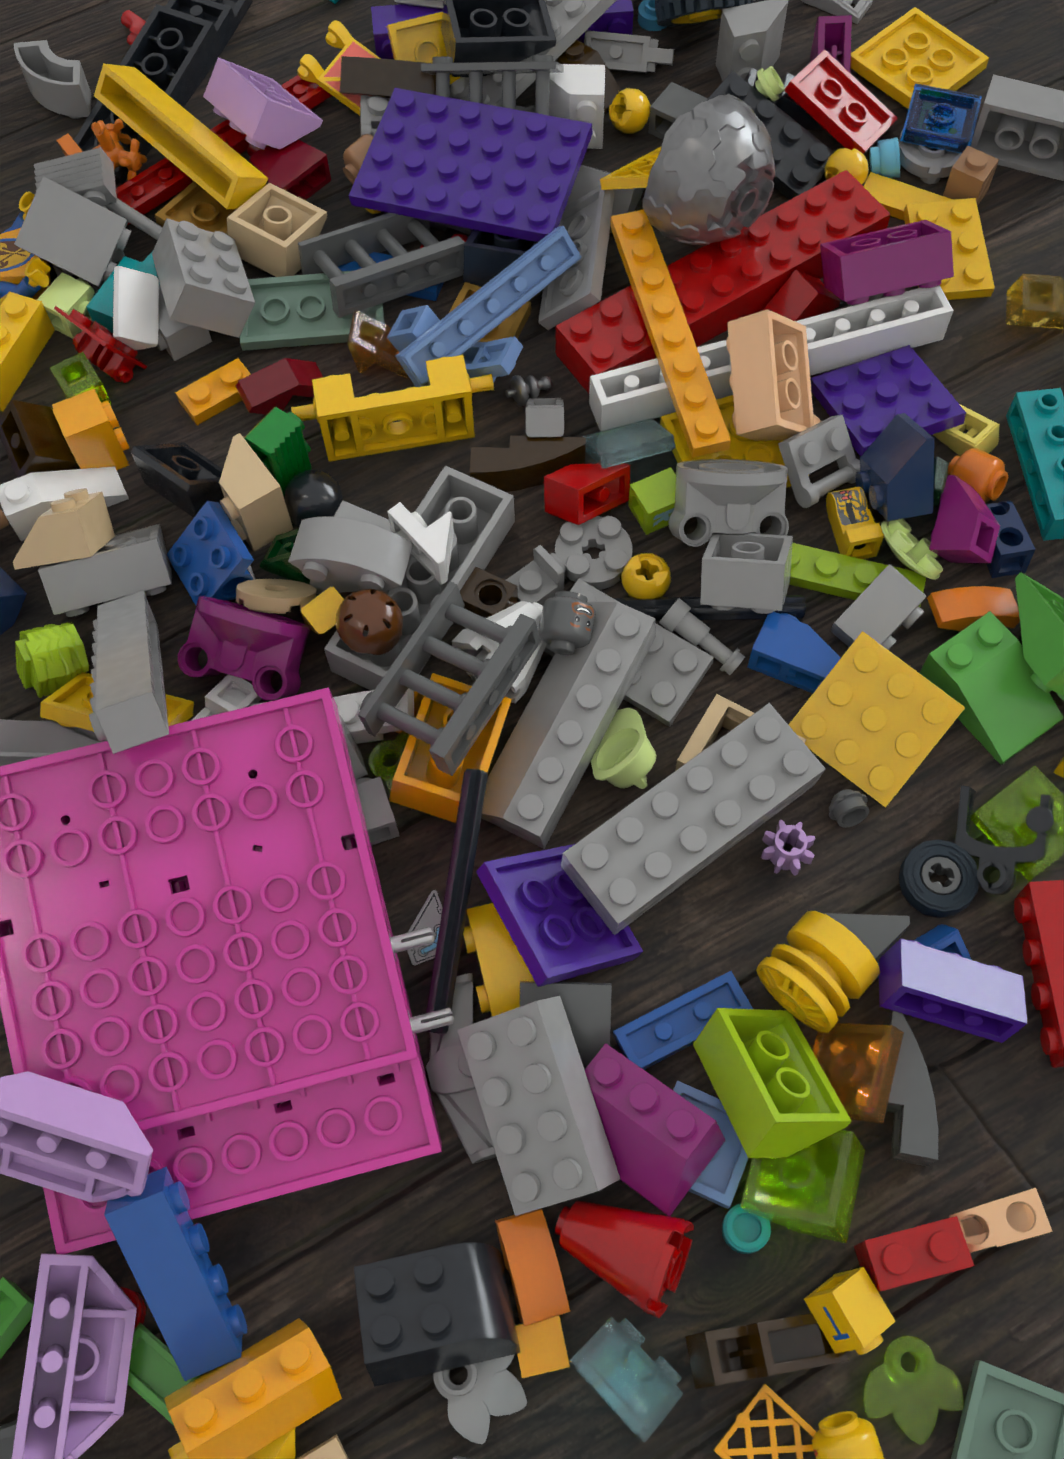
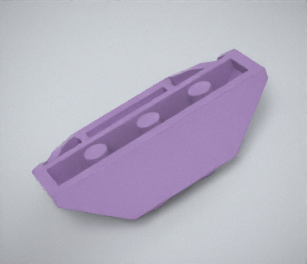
M29 1071L0 1077V1174L91 1203L114 1200L126 1195L132 1197L142 1194L147 1180L153 1149L123 1101Z
M41 1253L12 1459H77L124 1413L137 1307L93 1255Z

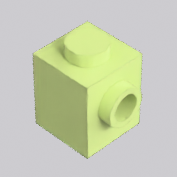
M62 272L37 300L42 301L54 329L73 339L82 330L54 310V308L57 306L69 314L72 309H75L91 320L86 306L94 297L95 292L92 286L81 278L75 279Z

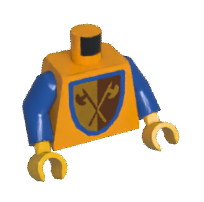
M32 192L23 194L19 201V209L22 212L19 213L12 226L0 234V299L8 292H13L37 300L51 285V267L49 262L14 245L35 194Z

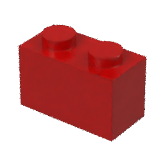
M957 1216L868 1239L854 1246L860 1267L865 1268L878 1292L974 1266Z

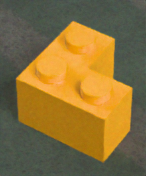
M95 388L52 404L53 413L80 469L115 466L116 470L129 466L123 451L130 449L121 427H119L120 425L109 401L100 402Z

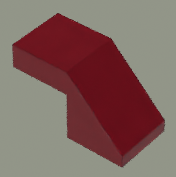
M284 358L238 380L235 386L249 413L267 415L274 407L283 411L293 395L314 398L312 379L324 377L316 362Z

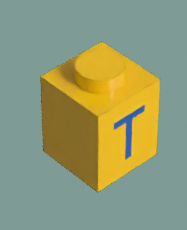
M864 1267L834 1274L804 1298L834 1353L856 1350L858 1355L868 1353L883 1342L880 1334L896 1322Z

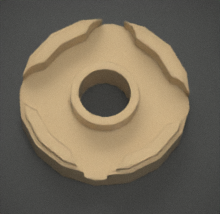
M248 580L237 585L236 602L239 605L244 603V607L253 611L286 614V612H291V606L300 605L301 611L302 607L316 598L317 589L312 585L292 580Z

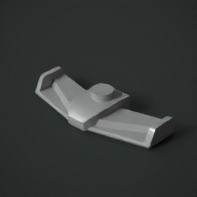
M468 973L456 978L452 1004L453 1014L451 1015L454 1017V1022L449 1025L448 1032L446 1034L430 1032V1056L426 1069L431 1090L437 1094L473 1164L497 1156L457 1029L473 1024V974Z

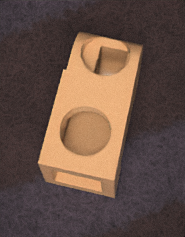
M1036 1188L949 1216V1218L958 1217L970 1253L994 1246H1005L1053 1232Z

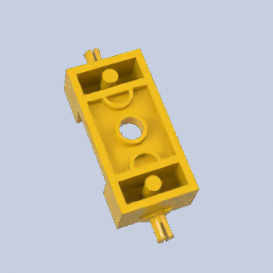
M463 355L441 357L426 361L429 386L409 387L405 390L381 394L372 393L355 398L350 373L330 375L324 378L312 379L315 396L313 404L291 407V411L302 421L317 420L320 424L330 462L474 438L472 393L494 390L492 374L470 378Z

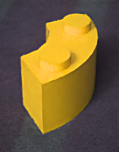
M493 903L467 909L470 925L464 927L463 936L467 953L476 951L484 985L476 987L481 1012L490 1011L493 1017L520 1007V981H534L500 915Z

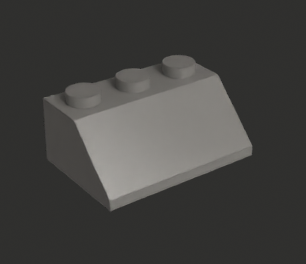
M160 524L115 535L113 539L92 557L40 565L38 569L53 614L57 615L65 612L67 617L83 614L90 610L89 606L102 602L107 603L143 590L146 596L156 595L164 592L166 585H170L172 582V571L166 555L167 550Z

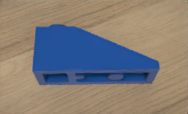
M772 612L768 613L754 643L747 668L814 693L841 657L808 624L800 622L790 614Z

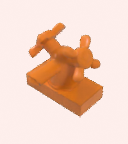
M117 119L114 124H105L102 120L92 123L91 129L99 142V145L93 149L101 147L113 162L114 169L119 166L127 167L129 169L127 180L135 177L136 171L141 168L142 163L147 162V157L138 152L140 142L134 138L131 140L129 135L121 133L123 128V121L121 119ZM68 133L57 140L65 156L83 152ZM119 141L124 144H130V152L125 151Z

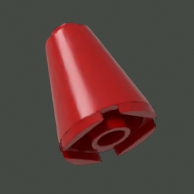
M576 1201L571 1208L565 1206L559 1215L555 1227V1233L560 1235V1247L647 1314L657 1318L664 1314L668 1305L660 1300L666 1289L675 1293L692 1244V1239L685 1237L684 1233L694 1230V1224L682 1218L584 1201Z

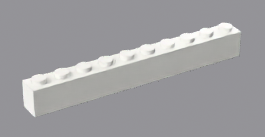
M939 285L932 288H917L906 291L901 295L876 299L795 322L806 326L811 376L848 366L908 345L914 348L943 340L954 310ZM726 340L697 347L716 400L733 395L729 383L731 361ZM657 358L590 376L589 405L601 433L676 412Z

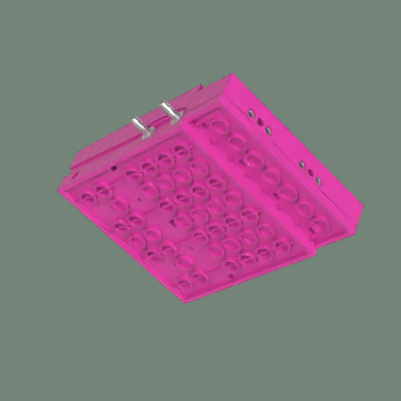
M329 687L170 725L169 735L115 754L112 753L108 741L0 766V1008L14 1074L29 1071L123 1101L153 1149L148 1174L167 1166L174 1183L182 1182L190 1202L188 1213L191 1220L442 1152V1140L416 1033L453 1024L454 1017L450 1016L453 1014L450 1008L412 1017L397 952L432 944L434 942L433 931L428 927L397 936L392 934L338 706L332 697ZM43 1187L56 1254H67L116 1240L104 1216L107 1201L91 1203Z

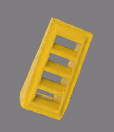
M330 586L301 608L304 623L319 635L326 633L336 625V614L344 600L334 586Z

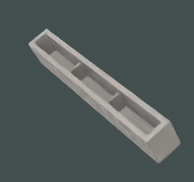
M144 590L98 605L97 619L93 620L95 631L92 632L95 641L92 644L95 655L91 656L94 669H91L94 683H91L90 686L94 697L90 698L93 713L89 714V718L99 741L107 739L112 753L115 754L169 735L159 631Z

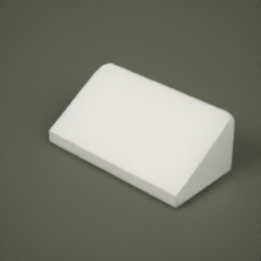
M122 266L114 267L113 337L134 350L156 347L158 345L159 331L158 277Z

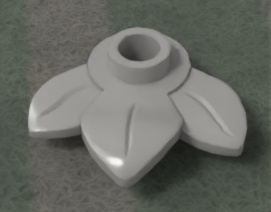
M515 1354L466 1365L468 1376L461 1385H455L450 1380L449 1373L451 1369L433 1373L437 1390L448 1399L449 1422L459 1434L469 1441L478 1444L486 1442L489 1433L490 1415H510L527 1406L526 1395L521 1383L507 1370Z

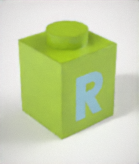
M671 467L630 484L628 506L646 535L669 525L670 515L675 508L676 474Z

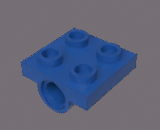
M206 501L166 554L195 605H197L199 596L221 600L236 599L237 585L244 581L253 580L247 568L254 559L220 503Z

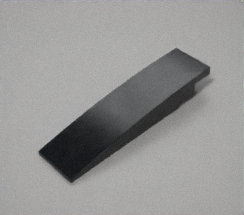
M169 0L165 7L156 4L120 65L138 69L184 108L224 50L253 1ZM98 100L74 141L82 151L91 150L99 145L91 129L92 123L102 120L105 124H114L120 118ZM123 121L121 133L129 135L131 140L133 138L137 139L140 142L138 152L146 156L153 146ZM119 141L124 150L130 152V144H124ZM123 166L114 169L115 181L123 183L127 179L129 169Z

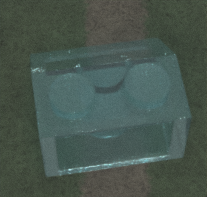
M611 1316L575 1354L569 1363L636 1437L645 1442L683 1396L684 1393L676 1386L682 1378L663 1357L659 1356L653 1361L640 1346L645 1342V1338L626 1318L618 1324Z

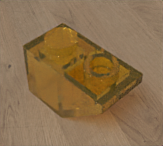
M1022 274L1007 289L1006 325L1064 329V279L1060 276Z

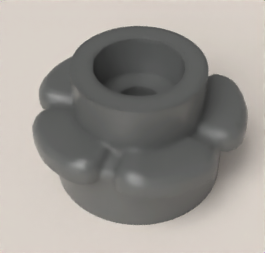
M851 789L838 792L831 800L829 817L832 820H836L838 825L844 828L859 824L869 814V808L866 805L868 802L867 796Z

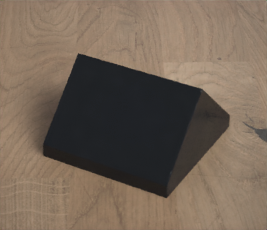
M184 442L133 446L131 454L144 483L193 518L206 501L220 502L224 498L219 484L223 469Z

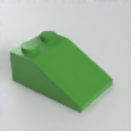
M1021 572L1015 577L1024 659L1034 671L1030 676L1033 682L1046 693H1050L1052 690L1055 691L1064 701V598Z
M991 611L929 653L920 671L922 676L965 707L958 716V720L1000 765L1007 762L1052 729L1064 718L1050 693L1044 692L1031 679L1030 676L1034 671L1024 659L1023 647L1019 640Z

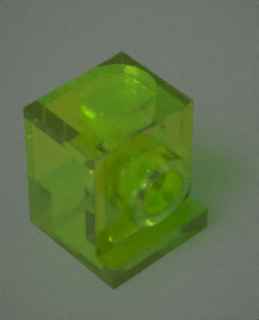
M84 352L50 367L66 399L95 388L100 402L108 400L110 405H112L102 381Z

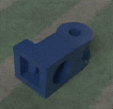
M1011 501L986 504L1000 525L992 561L987 564L991 578L1015 575L1021 572L1026 573L1035 552V547L1014 504Z

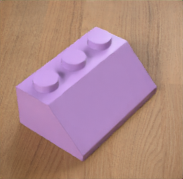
M218 57L203 97L214 106L213 111L216 114L230 120V127L247 135L245 138L247 142L261 149H265L266 145L282 149L321 126L323 120L274 79Z

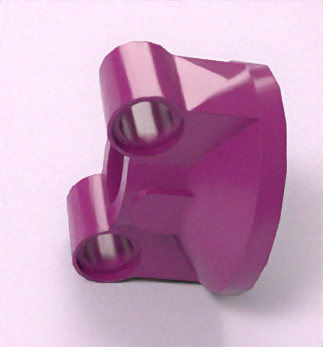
M199 596L188 640L180 648L177 661L183 673L190 677H214L220 673H225L251 680L254 691L264 700H278L297 694L300 688L299 668L311 627L274 613L249 610L244 605H239L238 603ZM204 649L207 653L208 661L202 669L198 662V655ZM276 671L283 680L282 687L278 692L271 685V678Z

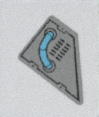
M436 890L431 891L408 931L409 933L430 927L434 936L432 944L407 950L412 965L435 958L443 909Z

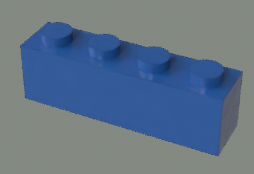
M166 1166L147 1175L145 1188L141 1195L132 1197L126 1195L118 1199L107 1200L104 1216L184 1381H187L241 1358L242 1335L247 1333V1324L241 1307L238 1304L232 1306L226 1295L229 1289L221 1265L216 1264L213 1266L207 1254L209 1252V1242L201 1223L193 1224L189 1216L190 1202L184 1185L181 1181L174 1183Z

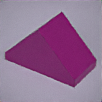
M852 15L817 17L810 54L811 61L823 50H826L850 72Z

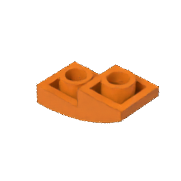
M989 586L960 587L933 592L927 598L938 628L962 631L989 611L1005 627L1015 628L1020 622L1018 605L1011 589Z
M537 1209L521 1215H512L495 1220L505 1268L510 1273L518 1314L522 1324L527 1326L570 1312L559 1263L543 1210Z

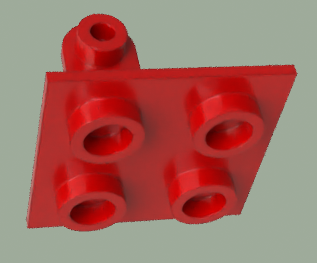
M55 306L54 310L83 330L73 338L75 350L90 360L91 363L97 365L99 369L110 375L115 381L129 382L133 377L132 370L135 365L144 369L147 368L145 364L135 358L138 351L115 339L113 333L96 321L93 322L75 309H72L69 314Z

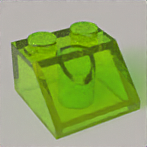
M840 1130L788 1157L752 1158L741 1208L796 1232L847 1244L865 1149L854 1132Z

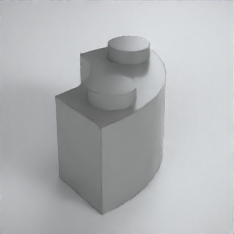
M47 40L14 43L15 55L29 90L41 105L53 112L69 116L73 119L89 116L91 113V90L80 60H66L56 56L51 51Z
M313 517L301 521L288 562L302 570L305 577L314 581H342L360 586L363 590L376 589L386 591L402 586L413 543L396 533L367 522L342 517Z

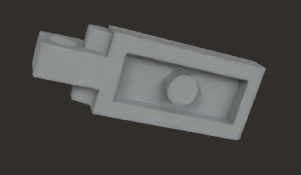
M585 31L584 44L598 51L609 70L647 73L655 72L656 64L673 66L674 50L658 48L659 40L651 39L650 36Z

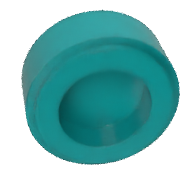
M741 1203L735 1205L726 1213L722 1222V1234L725 1242L731 1249L741 1254H752L759 1251L768 1242L771 1234V1225L768 1216L760 1207L751 1203Z

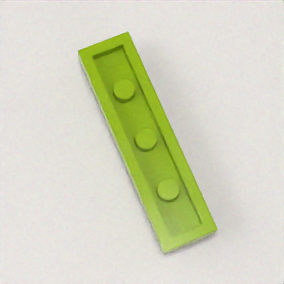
M793 543L789 585L856 600L888 565ZM894 567L920 591L924 592L925 576L915 571Z

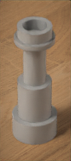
M678 598L660 620L659 624L670 632L676 631L690 644L701 646L723 664L719 670L731 675L745 656L739 652L740 649L738 648L732 652L709 633L710 628L689 612L691 607Z

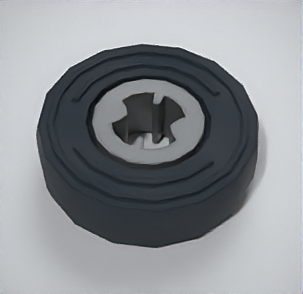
M939 839L925 841L911 849L902 862L899 884L902 895L913 908L922 914L937 918L954 916L967 908L977 894L979 885L977 878L978 869L968 852L955 843ZM933 870L938 875L945 874L948 877L944 887L940 882L932 883L929 879L934 873Z

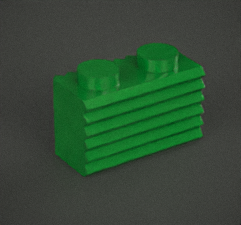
M274 407L244 439L278 482L284 497L288 482L299 472L312 469L308 455L311 452V448L304 440L302 431L305 429V425L302 420L292 412L285 413L279 408Z

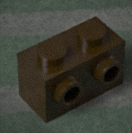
M11 400L0 417V438L17 478L33 472L73 470L77 463L63 436L52 407Z

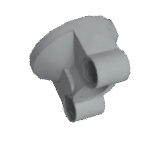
M734 459L691 460L677 463L675 508L668 522L671 533L687 545L693 547L701 546L708 542L712 533H754L787 536L789 523L785 516V498L788 468L775 463ZM767 516H771V527L766 532L760 533L762 520ZM691 517H696L698 522L696 529L691 534L685 535L684 525L686 521Z

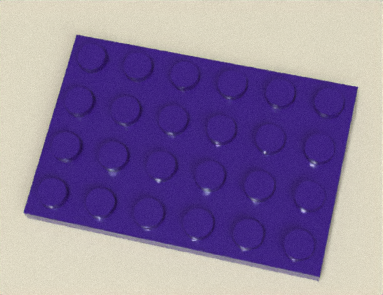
M394 88L349 193V199L353 206L539 242L560 224L593 134L592 123Z

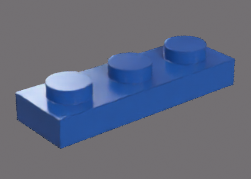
M729 971L614 1030L613 1036L623 1055L645 1070L693 1045L717 1008H753L732 971Z

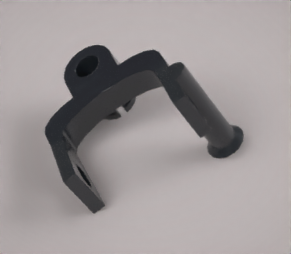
M961 785L956 845L966 850L970 856L980 858L977 871L980 886L988 893L1004 895L1010 892L1015 885L1018 864H1031L1043 860L1047 854L1049 837H1054L1058 834L1059 826L1054 821L1053 816L1055 800L1050 795L1041 794L1040 806L1030 809L1027 813L1026 824L1032 831L1037 832V838L1034 843L1021 847H998L984 844L970 836L969 828L976 791L970 786ZM995 870H999L1000 879L991 884L990 874Z

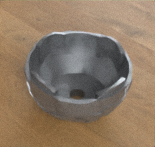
M727 94L701 102L692 111L680 115L666 131L661 151L650 171L643 198V209L650 224L657 228L664 236L682 243L705 246L736 237L741 234L740 231L744 227H750L764 213L774 188L775 163L771 147L772 140L763 122L758 119L752 108L743 100Z

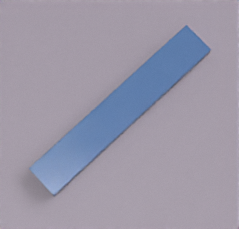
M558 226L395 356L415 387H422L428 382L426 361L462 355L582 258L565 227Z

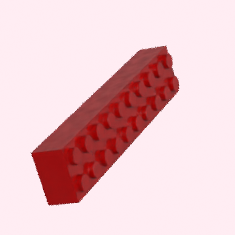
M845 170L759 216L750 227H744L740 231L741 234L736 237L705 245L668 265L667 269L696 347L727 331V322L762 311L795 270L821 279L823 277L820 244L887 229L891 214ZM631 285L556 325V355L588 394L590 390V376L657 358Z

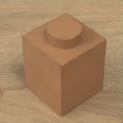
M967 146L951 169L943 196L953 200L976 198L978 206L989 190L999 159Z

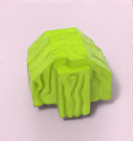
M48 624L44 627L20 631V640L15 641L16 670L22 684H24L25 689L34 687L39 698H42L43 695L49 696V694H53L78 674H81L82 671H89L84 644L74 624Z

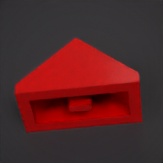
M795 270L763 310L768 309L788 319L798 321L828 313L839 307L841 301L832 292L827 290L818 278Z

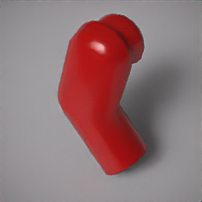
M126 10L122 14L121 23L131 31L127 36V43L132 45L146 21L130 10Z

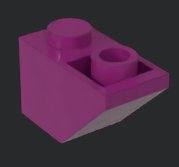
M948 475L940 498V508L935 528L931 533L929 550L951 563H991L1000 525L979 493L972 486L955 475Z

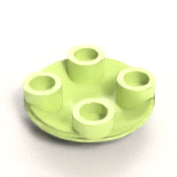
M904 519L883 521L881 523V529L886 542L894 555L905 566L933 580L940 577L943 568L935 559L938 555L929 550L931 542L928 539L922 538L919 541L910 533L911 527Z

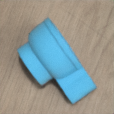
M898 138L878 140L876 147L869 148L871 172L891 179L900 178Z

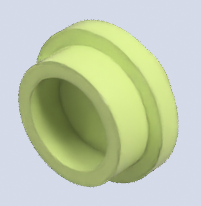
M772 66L766 70L761 68L757 71L758 80L755 81L756 88L766 98H770L775 102L779 99V94L784 91V84Z

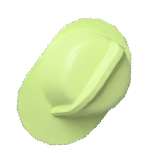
M619 709L614 715L591 759L593 775L596 780H607L619 788H628L632 785H636L641 789L647 787L646 775L656 761V752L646 736L642 718L635 709Z

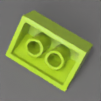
M717 1008L693 1043L748 1158L788 1157L846 1128L850 1124L851 1119L793 1015L787 1010Z

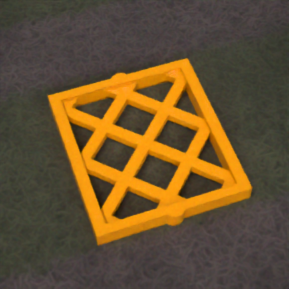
M763 1384L742 1413L736 1415L735 1422L713 1451L721 1459H732L729 1456L747 1455V1459H754L753 1455L771 1454L772 1459H779L778 1453L796 1452V1459H803V1452L814 1450L812 1444L802 1445L800 1426L812 1438L816 1431L772 1389ZM765 1399L767 1420H750L749 1413L759 1400ZM772 1400L791 1418L774 1419ZM793 1425L795 1445L777 1446L775 1426ZM768 1426L770 1447L753 1448L751 1427ZM737 1428H744L746 1448L728 1449L727 1442Z

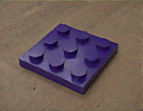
M910 345L810 379L811 392L829 416L843 414L851 444L860 457L897 414L905 413L930 435L962 425L965 421V410Z
M575 844L486 861L476 871L538 987L633 961L643 952L629 926H626L616 935L611 932L561 867L563 853Z

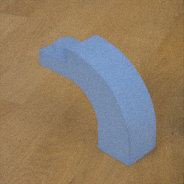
M428 305L402 310L387 339L401 352L440 320ZM515 336L475 343L462 354L469 377L473 378L492 374L494 383L496 377L509 375L516 365V360L523 348L522 344Z

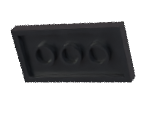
M732 71L706 101L719 95L730 94L743 100L752 108L758 119L765 125L772 140L771 147L775 163L774 187L791 200L815 187L825 175L826 162L834 152L737 73Z

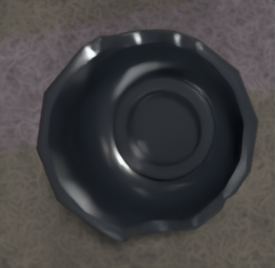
M316 469L305 470L295 475L288 482L284 495L290 520L297 527H300L301 521L304 519L325 516L333 517L343 498L339 482L330 474Z

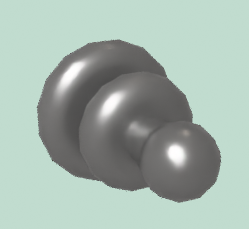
M515 375L511 379V389L506 390L505 393L507 398L513 396L519 406H525L529 397L537 398L541 389H551L553 381L548 376H544L541 380L537 381L531 375L527 376L524 381L521 376Z

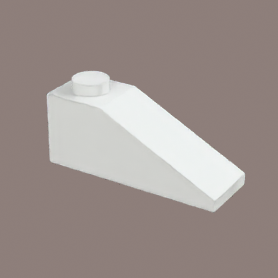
M115 466L33 472L0 484V503L2 509L21 541L27 538L38 517L51 508L50 503L64 499L63 494L82 488H87L88 494L103 492L107 507L129 498Z

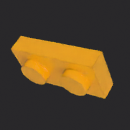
M237 358L175 393L179 403L194 423L199 425L242 401L235 385L238 380L251 375V373L240 359Z

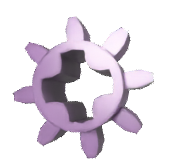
M779 820L776 834L766 831L762 839L769 847L764 849L761 857L764 860H771L775 865L774 873L776 874L783 869L791 870L795 876L800 870V861L805 864H811L815 856L811 851L806 850L813 845L815 836H806L802 830V822L794 826L786 825L783 820ZM786 843L794 847L790 852L782 849Z

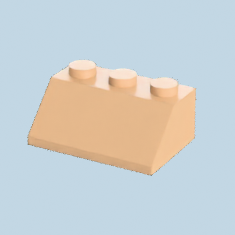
M768 309L727 322L728 337L726 345L731 361L729 383L734 398L732 420L736 429V435L754 441L786 440L814 426L806 326Z

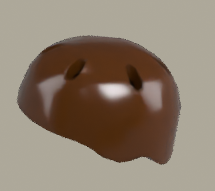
M365 589L353 592L342 601L337 611V633L350 649L358 653L386 654L397 645L402 635L403 616L401 608L395 600L383 591ZM385 622L390 626L389 629L384 624ZM364 630H365V631H368V635H367V636H364V635H363Z

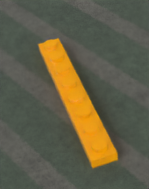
M644 209L611 216L610 227L692 458L729 450L731 444L729 433L652 225Z

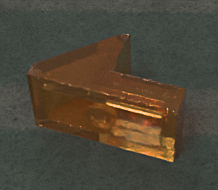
M356 310L352 316L347 345L358 372L363 373L376 363L407 378V373L395 357L400 352L387 339L392 328Z

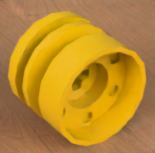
M807 911L788 932L786 938L789 945L777 944L771 952V957H765L757 966L756 971L767 991L783 1008L808 1027L818 1032L829 1033L838 1022L837 1016L843 1017L849 1010L848 998L859 999L877 979L880 970L870 950L844 925L826 914L818 911Z

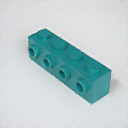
M1061 388L1016 392L1006 417L1043 541L1064 539V396Z

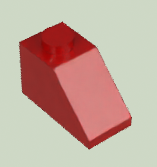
M570 464L544 476L545 512L580 525L628 501L630 464Z

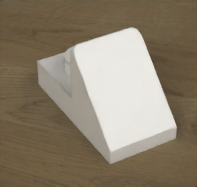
M399 502L387 511L391 532L413 543L411 554L441 585L448 581L454 537L452 513L447 512L427 527L424 519L417 512L410 513Z

